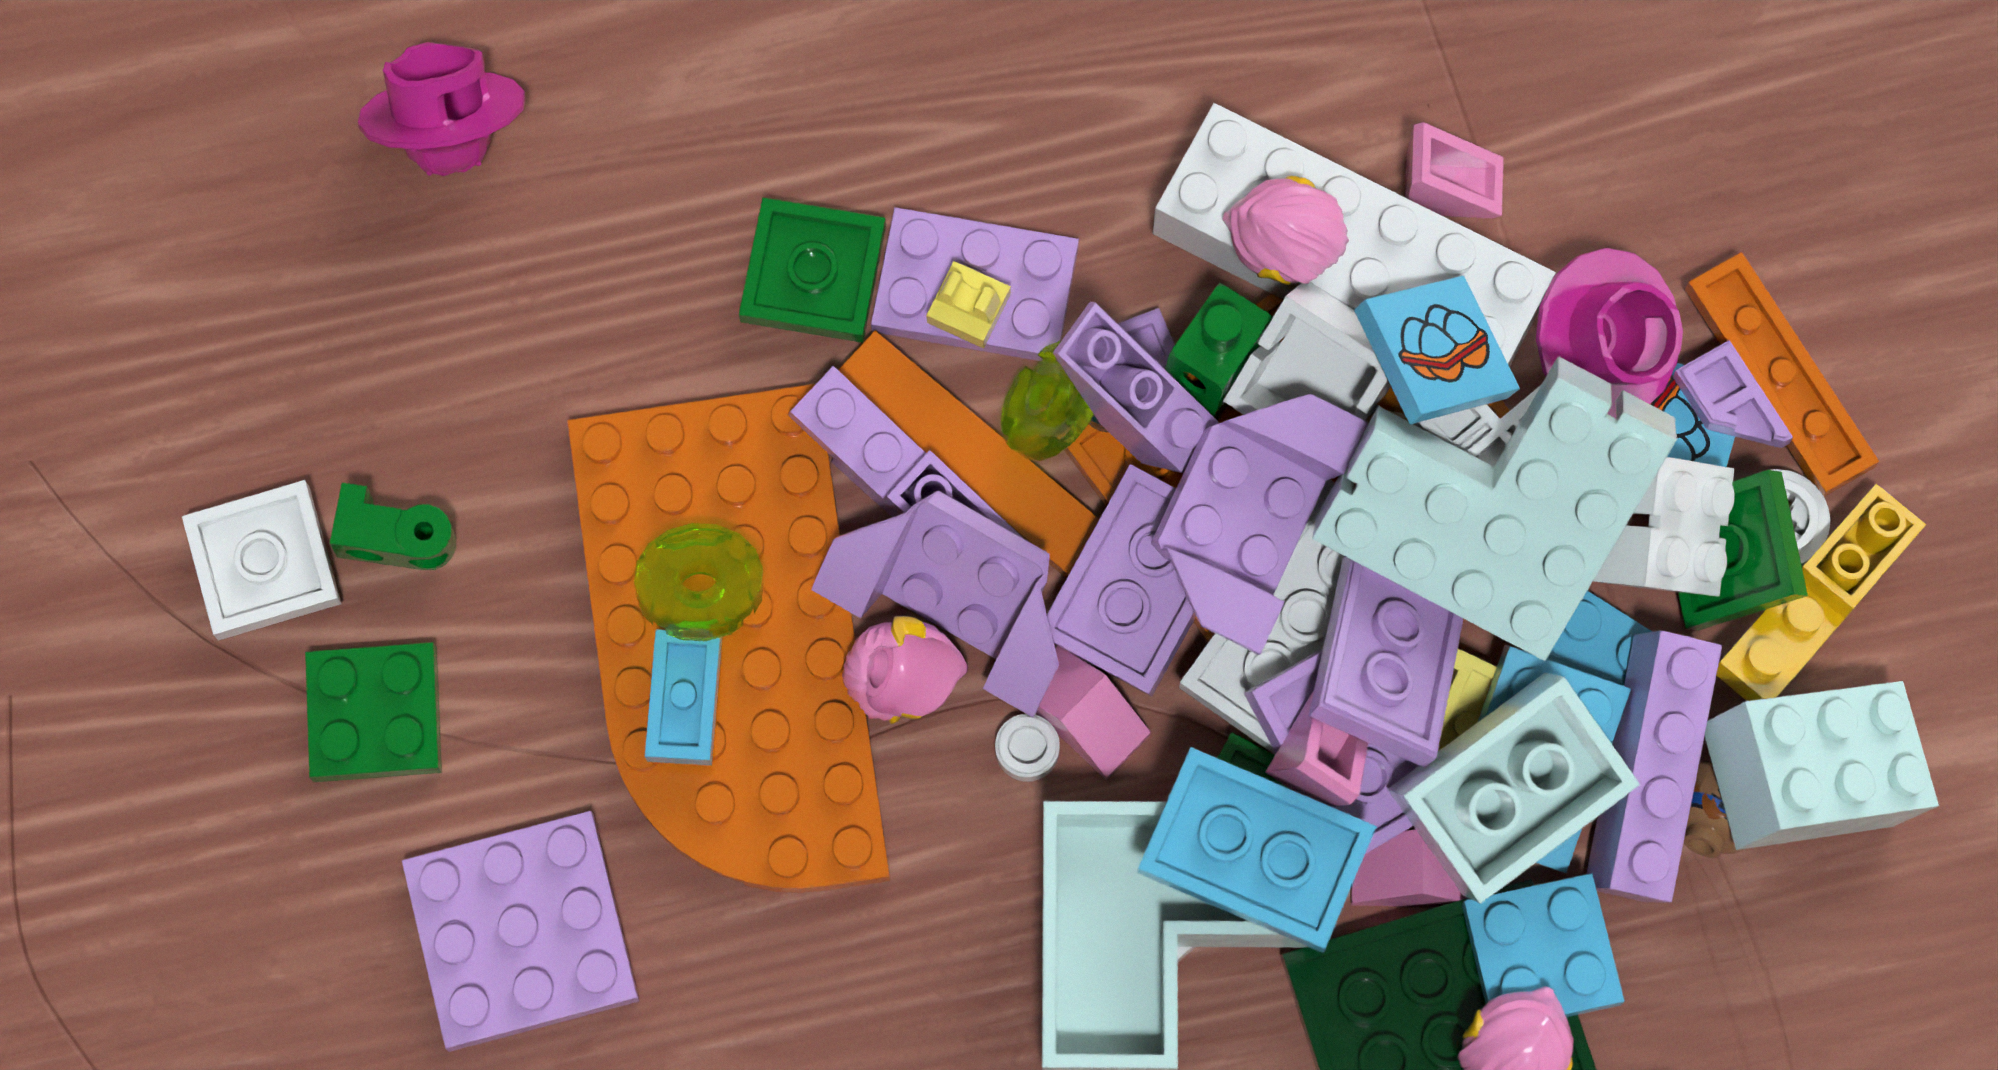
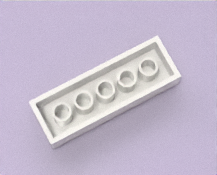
M1213 103L1155 208L1154 235L1284 300L1286 295L1301 283L1297 282L1288 285L1268 278H1259L1255 272L1248 269L1239 260L1233 246L1231 232L1222 218L1224 213L1237 201L1266 180L1285 179L1290 175L1306 178L1313 182L1316 189L1325 191L1337 199L1338 205L1342 209L1344 224L1348 230L1346 236L1349 239L1346 251L1343 256L1339 257L1338 262L1333 264L1332 267L1327 268L1316 279L1311 280V283L1354 310L1368 298L1464 275L1510 367L1539 312V305L1556 272Z

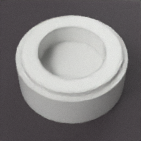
M1027 714L1017 715L1006 721L998 731L995 741V753L998 764L1007 775L1016 780L1030 782L1045 777L1053 770L1059 758L1060 743L1058 734L1050 722L1038 715L1034 717Z

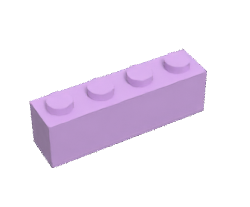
M1662 630L1634 635L1624 686L1630 688L1631 691L1612 745L1640 785L1597 818L1586 875L1593 874L1598 892L1642 902L1672 903L1722 645Z

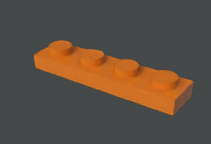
M1742 252L1688 282L1685 291L1719 343L1723 344L1730 340L1792 434L1793 438L1786 446L1808 480L1820 490L1824 497L1876 467L1879 463L1878 458Z

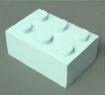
M1544 673L1438 751L1437 758L1426 768L1418 766L1387 790L1462 895L1481 904L1637 788L1640 783L1565 677Z
M1903 681L1745 701L1707 721L1704 736L1736 850L1893 827L1939 806Z

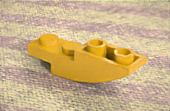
M1875 484L1802 567L1808 596L1766 609L1719 662L1716 676L1746 701L1778 697L1926 524L1879 485Z

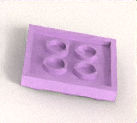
M592 811L402 860L445 1049L449 1052L639 1002Z

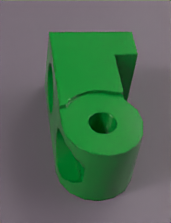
M341 483L329 543L337 558L417 570H436L445 566L452 559L456 550V536L447 515L440 508L430 504H420L407 510L374 505V500L367 486Z

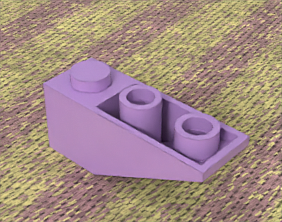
M1089 302L1053 352L1099 423L1142 464L1183 473L1204 429L1219 423L1096 302Z

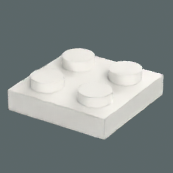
M305 480L182 516L211 629L218 641L341 604L310 487Z

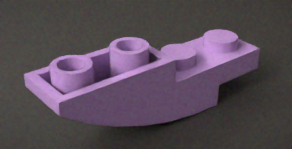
M834 366L788 413V416L834 458L831 462L892 517L906 513L914 504L936 491H940L1023 538L930 450L925 453Z

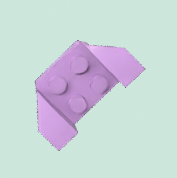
M1307 394L1204 429L1151 541V545L1162 557L1172 563L1201 627L1257 655L1261 654L1285 603L1283 600L1273 596L1326 481L1345 473L1368 422L1321 398Z
M936 491L914 504L906 513L836 537L828 550L811 589L859 618L883 594L995 658L996 661L983 689L1031 717L1035 716L1059 667L1042 596L1043 589L1047 583L1050 554L940 491Z

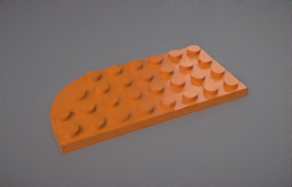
M815 384L567 420L607 730L611 750L619 773L636 806H638L644 817L663 839L681 855L703 869L706 868L726 878L742 882L745 886L774 892L806 893L890 881L867 717L859 707V703L848 695V690L842 678L847 653L852 650L855 643L852 614L811 590L833 540L840 536L828 453L788 416V413ZM656 629L721 634L722 649L712 766L647 762L645 758Z

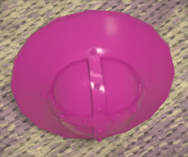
M426 42L408 47L396 60L384 63L383 74L387 90L375 95L361 108L358 127L365 137L372 142L390 148H404L409 159L417 163L428 176L432 174L446 176L454 172L464 173L475 165H481L487 147L491 143V133L509 125L524 110L525 92L513 79L494 73H486L484 71L485 64L482 51L462 46Z
M1602 248L1576 256L1553 277L1539 305L1536 343L1544 375H1548L1559 356L1611 384L1612 405L1607 415L1617 419L1616 400L1622 390L1648 404H1651L1664 392L1678 362V355L1682 345L1683 327L1679 310L1676 308L1675 298L1659 271L1635 253L1610 248Z

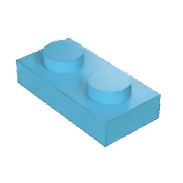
M656 629L645 747L647 762L712 766L722 649L720 633Z

